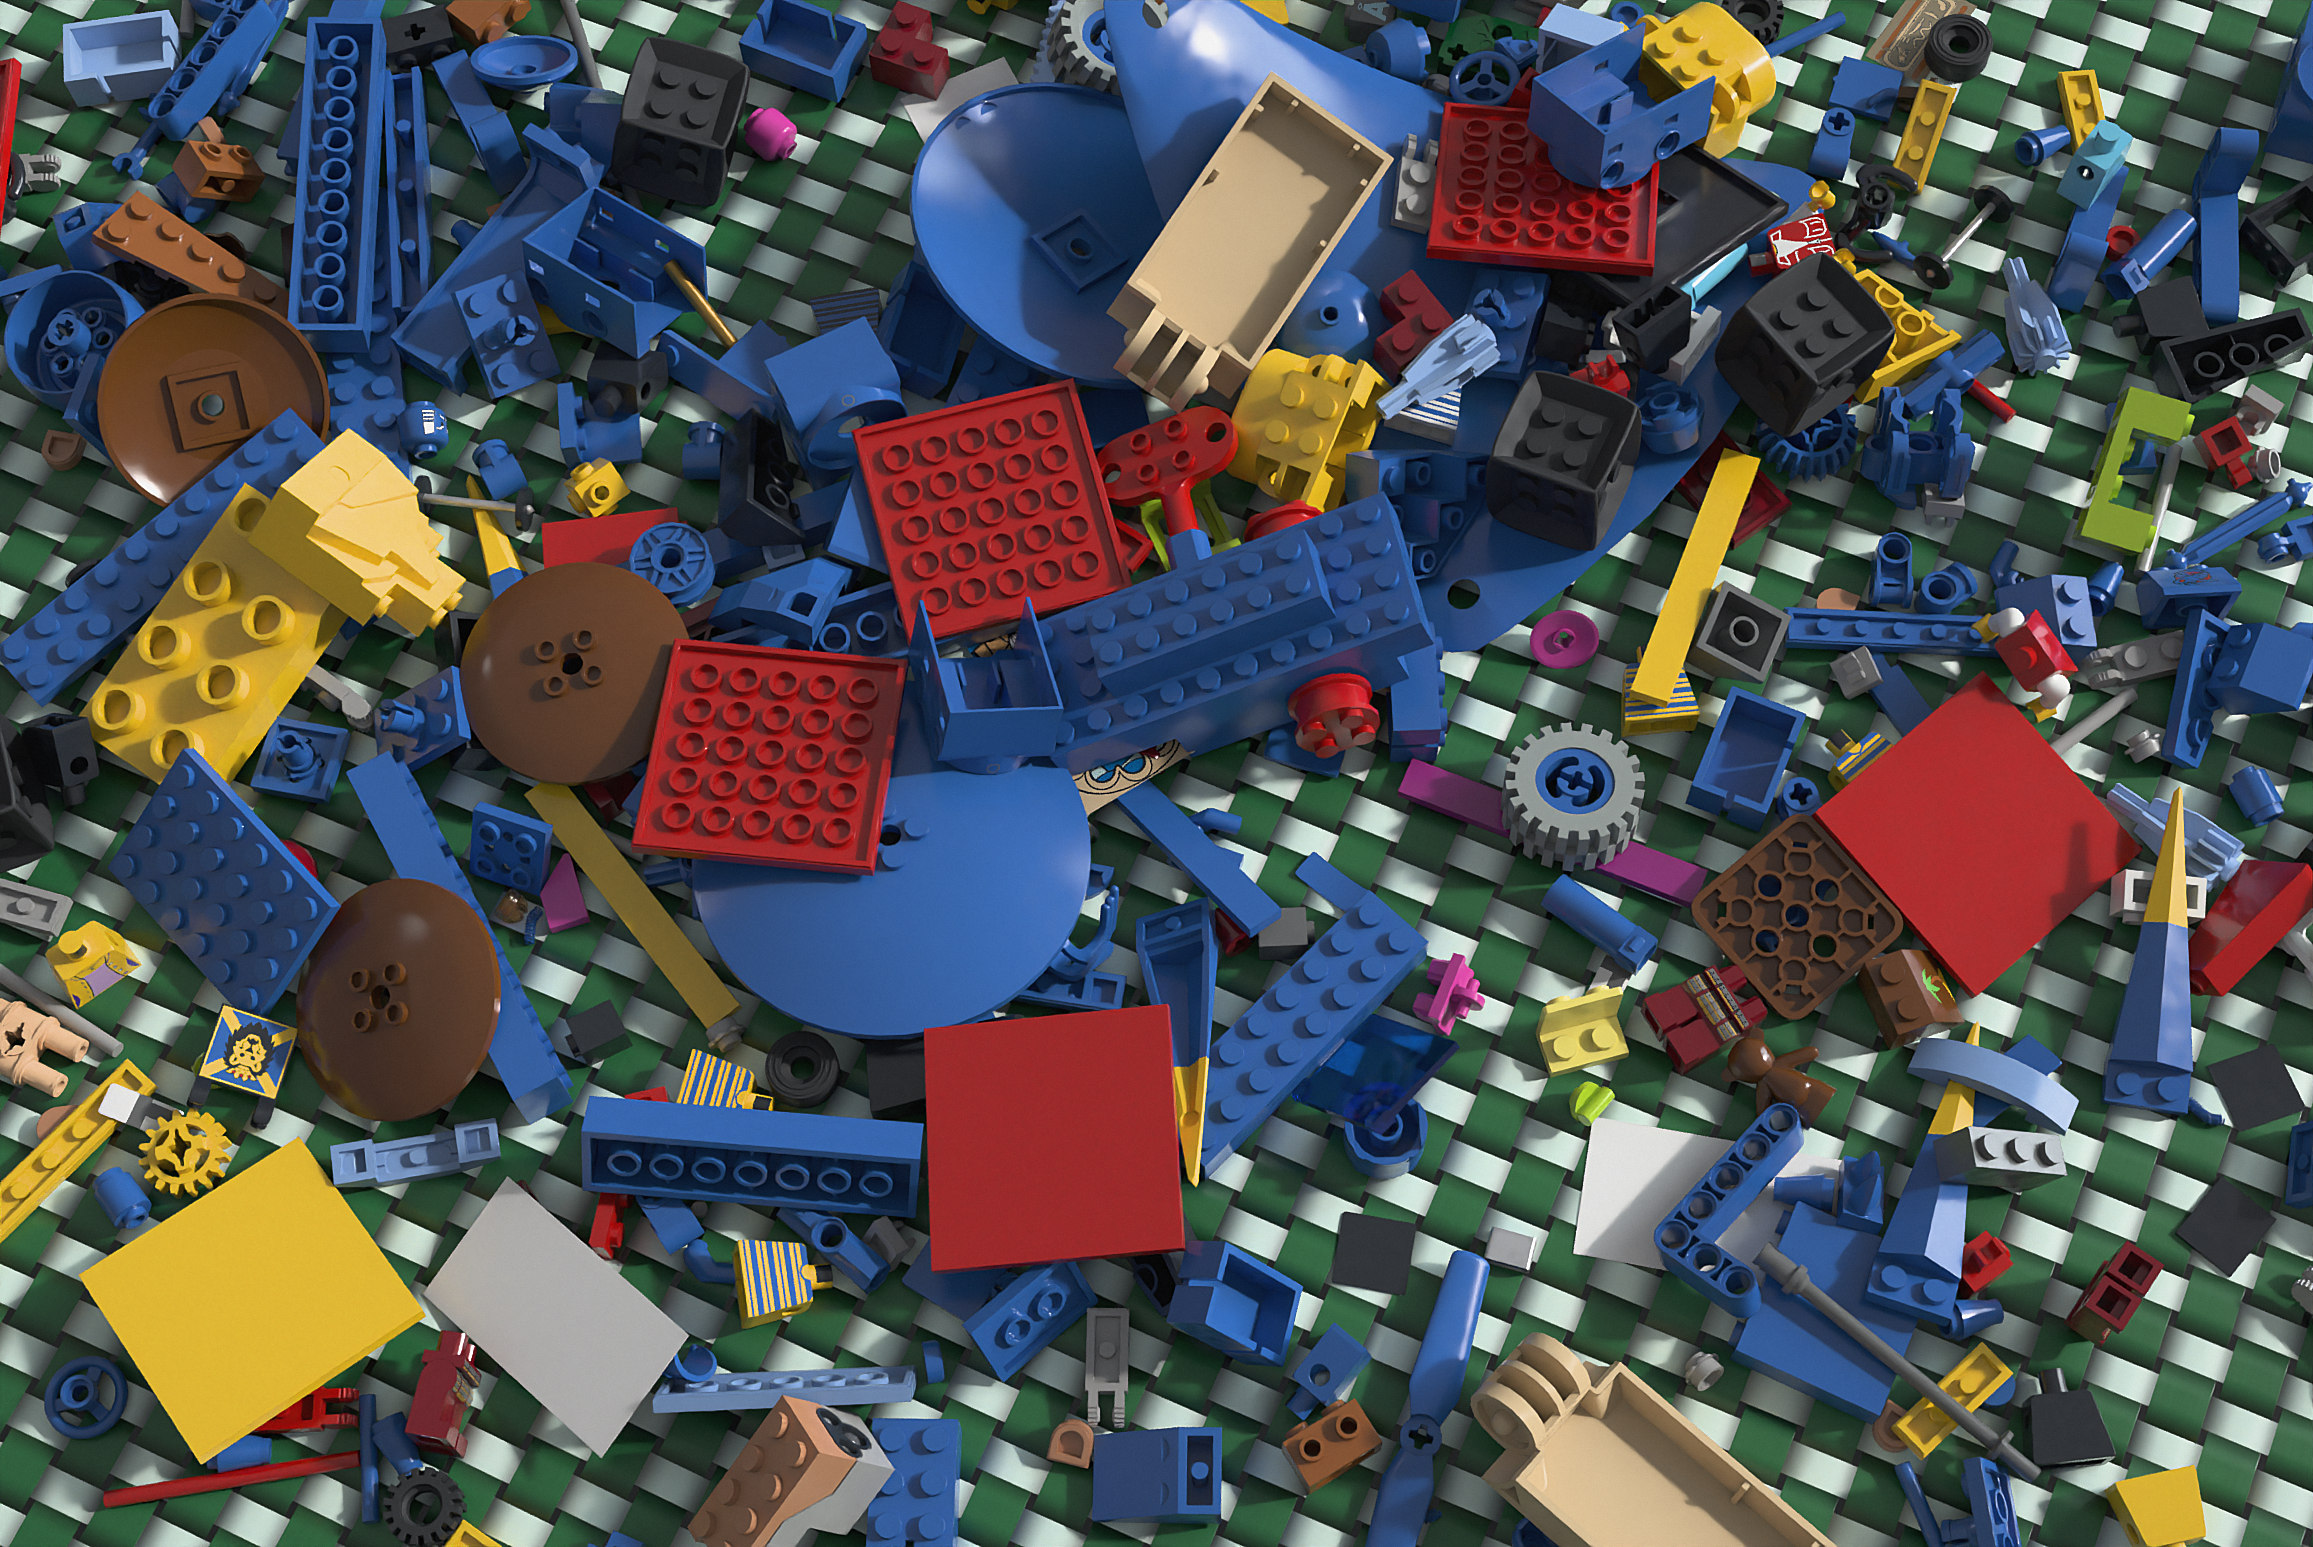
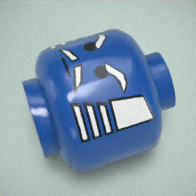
M428 401L413 402L408 404L405 410L399 414L397 419L401 447L405 451L415 454V457L418 459H431L438 455V451L447 446L449 435L446 415L443 410L435 407L434 403Z

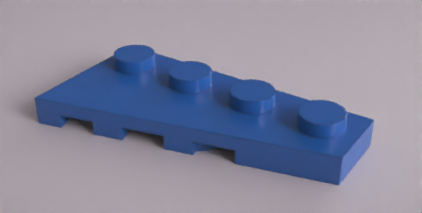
M2204 609L2189 610L2165 736L2162 741L2161 756L2183 769H2198L2214 729L2211 721L2212 715L2215 710L2222 708V705L2206 690V687L2231 626Z

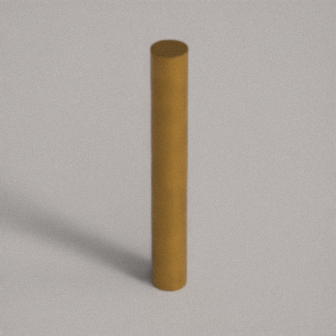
M672 259L663 266V269L728 351L738 342L737 338L676 260Z

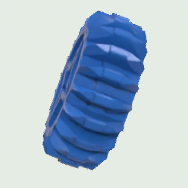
M1849 403L1840 404L1810 427L1787 438L1775 432L1758 417V426L1755 432L1756 439L1759 440L1758 452L1766 453L1764 458L1765 464L1777 463L1775 467L1776 474L1784 469L1789 471L1790 481L1798 474L1802 475L1805 483L1810 481L1812 475L1821 482L1825 479L1827 473L1835 476L1839 472L1840 467L1847 466L1851 455L1854 454L1857 447L1856 440L1859 435V428L1855 427L1856 415L1847 414ZM1826 445L1832 446L1827 450L1814 452L1816 449L1826 448Z

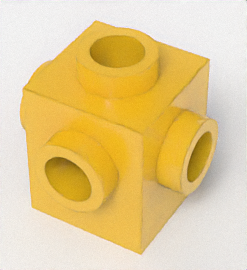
M600 457L591 464L585 462L577 466L570 473L571 478L563 483L570 492L566 498L578 514L584 512V514L591 517L609 515L618 507L617 502L631 492L612 463Z

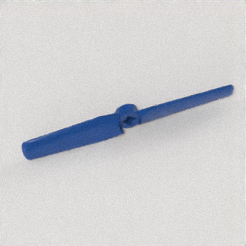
M1457 1250L1451 1254L1409 1380L1410 1419L1404 1423L1400 1430V1450L1382 1475L1365 1547L1416 1546L1434 1491L1432 1458L1437 1455L1441 1447L1442 1433L1440 1427L1460 1398L1489 1275V1263L1475 1253ZM1419 1429L1426 1430V1438L1432 1441V1444H1424L1422 1450L1414 1448V1440L1408 1438L1409 1434L1416 1435Z

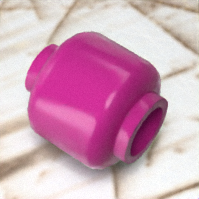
M759 108L752 113L744 124L743 129L746 131L745 141L747 145L766 161H774L779 157L784 160L797 147V143L794 141L797 134L796 126L776 108H768L766 110Z

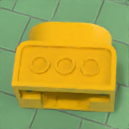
M1709 2L1696 3L1671 17L1665 23L1660 22L1656 17L1649 14L1639 18L1635 26L1642 22L1646 26L1638 80L1648 87L1647 96L1660 104L1714 75L1716 81L1707 135L1693 143L1718 159L1735 150L1739 145L1748 116L1765 107L1775 94L1776 73L1766 49L1723 8ZM1625 24L1623 32L1629 30Z
M1281 349L1270 350L1260 358L1250 372L1232 414L1231 421L1238 432L1239 446L1234 459L1226 467V470L1233 477L1258 485L1262 492L1280 506L1286 505L1293 500H1303L1306 505L1316 507L1323 514L1345 505L1347 500L1345 494L1346 454L1368 450L1382 417V414L1375 408V401L1393 388L1366 361L1360 359L1357 365L1333 354L1329 356L1319 354L1308 359Z

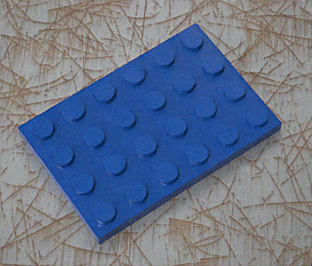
M194 748L182 749L107 867L232 1006L265 1017L269 1015L341 907Z

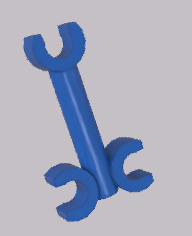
M150 93L148 97L152 101L157 94ZM140 107L138 110L142 118L146 122L151 123L129 153L119 154L112 162V166L118 174H121L127 166H131L127 172L134 181L138 180L143 173L141 161L163 133L149 116L148 110Z

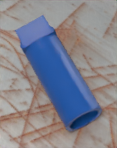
M2173 209L2128 250L2118 262L2112 263L2100 277L2115 301L2122 299L2130 300L2138 291L2144 290L2150 284L2149 281L2197 236L2198 225L2196 221L2186 211Z
M1565 874L1561 875L1554 882L1542 900L1541 906L1607 953L1615 959V963L1635 976L1656 951L1657 938L1639 925L1633 924Z

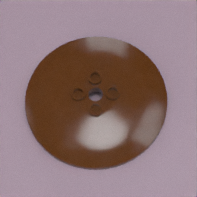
M223 293L185 295L168 300L146 311L122 332L112 346L102 367L97 387L96 408L98 425L103 443L111 460L135 489L164 508L171 505L289 407L323 443L326 440L330 420V396L324 370L313 348L301 332L288 320L265 305L247 298ZM208 395H218L222 400L221 411L216 415L205 414L202 410L203 399Z
M576 562L556 565L534 572L502 592L486 608L469 635L460 668V686L467 720L479 741L494 758L507 768L529 779L547 784L576 786L593 784L619 776L635 768L650 756L674 638L690 639L687 629L678 611L658 588L646 579L626 569L595 562ZM572 658L581 659L583 666L578 673L573 675L563 673L564 664Z
M412 878L385 880L372 884L345 900L305 959L300 973L296 998V1023L301 1050L312 1076L328 1097L352 1114L370 1120L386 1122L409 1121L423 1117L438 1110L456 1097L480 1068L491 1046L497 1028L501 1002V977L491 937L482 920L465 900L451 890L432 882ZM388 988L390 1000L383 1008L380 1003V997L383 990Z

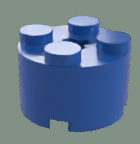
M1390 1085L1369 1088L1361 1093L1347 1110L1343 1144L1347 1157L1359 1173L1379 1179H1392L1412 1171L1419 1162L1424 1151L1427 1136V1116L1421 1104L1417 1103L1405 1090ZM1380 1128H1387L1390 1136L1383 1137L1381 1132H1379Z

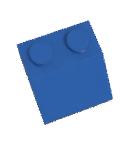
M2050 574L1997 588L1994 591L1997 613L2007 608H2016L2025 617L2037 609L2075 665L2097 648L2086 577Z
M2264 622L2231 625L2206 690L2230 715L2298 711L2313 673V640Z

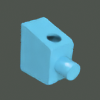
M2100 120L2073 155L2056 193L2088 211L2124 164L2133 140L2131 134L2120 129L2115 123ZM2091 168L2094 178H2084L2082 175L2085 169Z

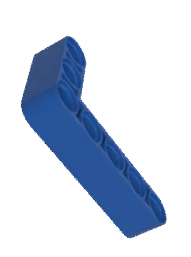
M188 0L202 19L213 22V24L148 106L149 116L169 140H182L198 125L197 121L206 115L272 31L277 19L265 0Z
M464 49L432 62L431 64L437 79L497 195L500 197L513 191L523 180L528 169L516 135L505 112L498 113L480 78L471 70L470 59Z
M2218 127L2194 176L2192 185V217L2198 225V234L2192 240V281L2208 327L2218 328L2237 323L2240 305L2238 192L2257 156L2259 147L2258 130Z
M2122 165L2088 211L2076 204L2046 291L2057 308L2076 314L2080 313L2109 245V242H2106L2105 239L2129 167ZM2091 168L2088 169L2085 178L2087 179L2094 178Z
M1777 1103L1768 1107L1661 1221L1654 1231L1653 1238L1662 1265L1736 1318H1747L1757 1313L1762 1304V1297L1754 1272L1747 1265L1716 1245L1715 1242L1802 1148L1804 1135L1798 1112L1793 1106L1786 1103ZM1781 1128H1789V1129L1786 1130V1131H1782V1132L1777 1131V1130H1779V1129H1781ZM1756 1156H1763L1759 1160H1750ZM1729 1185H1737V1186H1735L1734 1188L1729 1189V1190H1724V1189H1723V1188H1725L1726 1186H1729ZM1710 1214L1706 1218L1696 1219L1699 1215ZM1683 1243L1681 1246L1677 1248H1668L1672 1244ZM1705 1266H1715L1709 1271H1700ZM1740 1288L1748 1289L1746 1292L1742 1294H1732L1735 1290Z

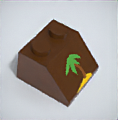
M1901 949L1864 962L1856 977L1860 990L1889 1051L1921 1040L1922 1037L1927 1038L1965 1023L1929 950Z

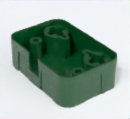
M1462 9L1453 24H1449L1445 40L1442 42L1438 56L1437 74L1450 77L1454 66L1464 57L1481 51L1496 52L1494 45L1498 28L1510 31L1512 39L1525 41L1532 39L1537 42L1539 28L1477 13L1469 9ZM1536 61L1519 71L1521 78L1529 67L1536 70ZM1481 63L1474 64L1463 72L1460 77V85L1474 79L1475 75L1480 72ZM1493 63L1492 73L1495 76V80L1509 86L1510 77L1507 70L1501 65Z

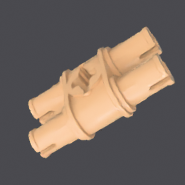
M0 998V1074L11 1079L14 1085L28 1084L53 1097H58L65 1089L68 1077L40 1063V1057L46 1049H51L75 1062H80L86 1055L90 1043L74 1033L61 1028L57 1018L52 1016L46 1017L28 1008L26 1003L22 1001L10 1003ZM16 1039L19 1041L25 1040L22 1047L19 1045L13 1046V1043Z

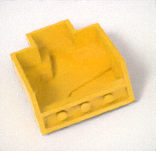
M349 428L279 487L247 539L248 543L363 626L374 615L381 618L386 614L416 637H419L428 627L435 630L448 611H453L463 598V595L458 593L466 579L438 559L441 553L436 549L444 537L428 526V517L419 511L416 496L419 490L385 454Z

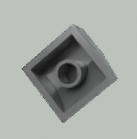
M1723 581L1710 593L1685 662L1711 676L1762 684L1792 616L1727 581Z

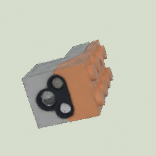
M782 1395L687 1528L695 1542L704 1543L707 1547H795L808 1528L847 1535L895 1469L858 1413Z

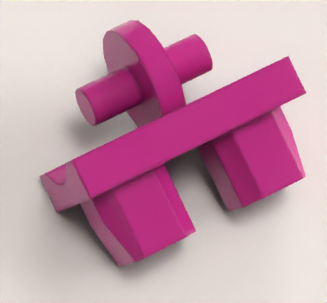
M1453 953L1450 961L1432 959L1427 971V979L1431 985L1439 986L1437 994L1434 996L1421 992L1417 995L1413 1005V1011L1418 1018L1432 1023L1437 1033L1445 1036L1450 1035L1457 1017L1466 1019L1469 1010L1481 1011L1485 1004V999L1477 993L1480 982L1473 979L1475 973L1465 964L1466 957L1461 954Z

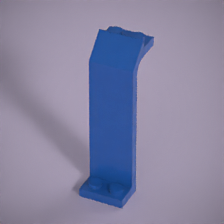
M531 122L522 132V136L531 154V163L527 174L390 336L404 363L459 397L469 387L462 374L464 371L462 366L472 355L473 351L450 293L518 268H522L526 279L522 239L593 185L599 186L605 167L602 163L591 158L580 146H571L564 142L553 130L549 128L543 130Z

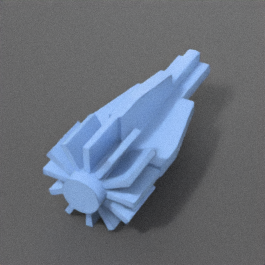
M2019 256L2014 260L2007 258L2003 261L2005 266L2002 267L2010 296L2004 299L2006 334L2016 366L2018 365L2021 373L2028 369L2029 374L2033 376L2038 369L2043 370L2044 374H2048L2047 369L2053 366L2057 369L2061 367L2059 360L2070 359L2068 354L2069 351H2072L2065 327L2062 326L2056 305L2037 280L2034 279L2030 282L2023 259Z
M1465 314L1443 330L1442 334L1433 339L1401 373L1404 378L1401 383L1376 400L1375 408L1382 414L1385 420H1389L1415 400L1419 405L1425 404L1458 389L1472 379L1473 376L1476 378L1500 360L1499 356L1501 354L1495 348L1497 344L1493 332L1486 324H1481L1479 320L1475 321L1472 314Z
M2116 783L2115 787L2107 794L2106 797L2108 798L2105 802L2138 823L2133 831L2159 856L2171 803L2154 798L2150 804L2125 786ZM2183 808L2185 874L2190 877L2207 878L2206 891L2210 893L2213 888L2216 889L2221 879L2228 882L2240 866V862L2236 859L2242 854L2241 850L2245 844L2199 813Z

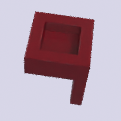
M627 771L605 781L581 786L588 799L604 820L609 823L626 811L621 805L636 787L637 783Z

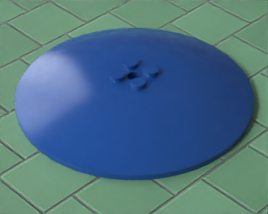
M1034 82L1001 87L968 100L946 116L928 137L919 154L911 179L909 194L911 226L920 257L931 279L943 297L963 320L987 341L1014 359L1062 380L1073 378L1074 383L1106 389H1143L1113 368L1126 348L1124 335L1127 328L1106 314V312L1165 227V223L1155 201L1136 145L1123 97L1081 85ZM1071 247L1075 249H1082L1086 253V256H1079L1072 251Z
M906 680L881 835L886 832H894L901 838L898 843L892 846H885L879 842L874 876L692 859L691 871L694 895L701 921L710 942L723 963L738 981L757 998L776 1011L802 1024L828 1033L874 1040L909 1039L924 1036L925 1028L964 1025L983 1018L1006 1005L1045 972L1061 952L1083 908L1091 867L1090 832L1079 790L1069 770L1058 768L1050 759V756L1030 757L1023 765L1012 771L993 775L971 773L958 769L945 761H935L932 756L931 747L924 734L925 718L921 703L917 699L915 681Z

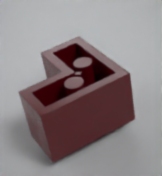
M897 1L868 55L873 80L937 101L951 75L948 49L931 44L934 36L930 11Z
M1413 269L1385 287L1379 300L1382 313L1394 327L1376 339L1373 348V358L1393 383L1403 378L1401 373L1433 339L1442 334L1443 330L1455 322Z

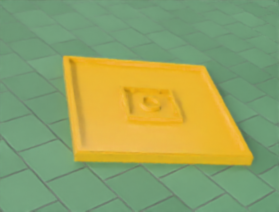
M300 1137L292 1140L78 1275L201 1465L426 1317L421 1306Z

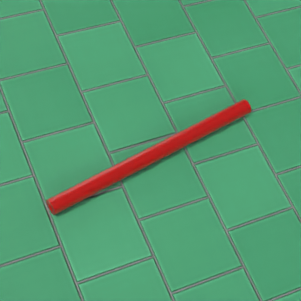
M360 1450L104 1491L103 1502L106 1508L361 1467Z

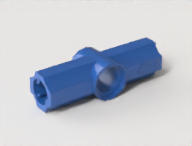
M1983 329L1953 353L1946 351L1938 356L1926 368L1925 374L1900 391L1901 397H1905L1902 413L1916 423L1933 410L1936 395L1942 388L1959 389L1960 395L1965 393L1975 382L1977 376L2005 356V350L2000 340L1992 331L1989 332Z
M780 1207L776 1214L777 1217L814 1248L826 1263L836 1267L867 1295L871 1291L877 1290L886 1280L891 1270L890 1264L853 1234L841 1219L833 1217L825 1210ZM842 1235V1240L837 1246L825 1247L830 1237Z

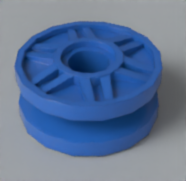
M675 522L655 525L643 532L633 544L629 558L631 572L646 579L658 588L670 600L675 609L692 605L702 599L711 588L715 575L713 558L707 541L698 530L691 526ZM672 563H679L674 568H666Z

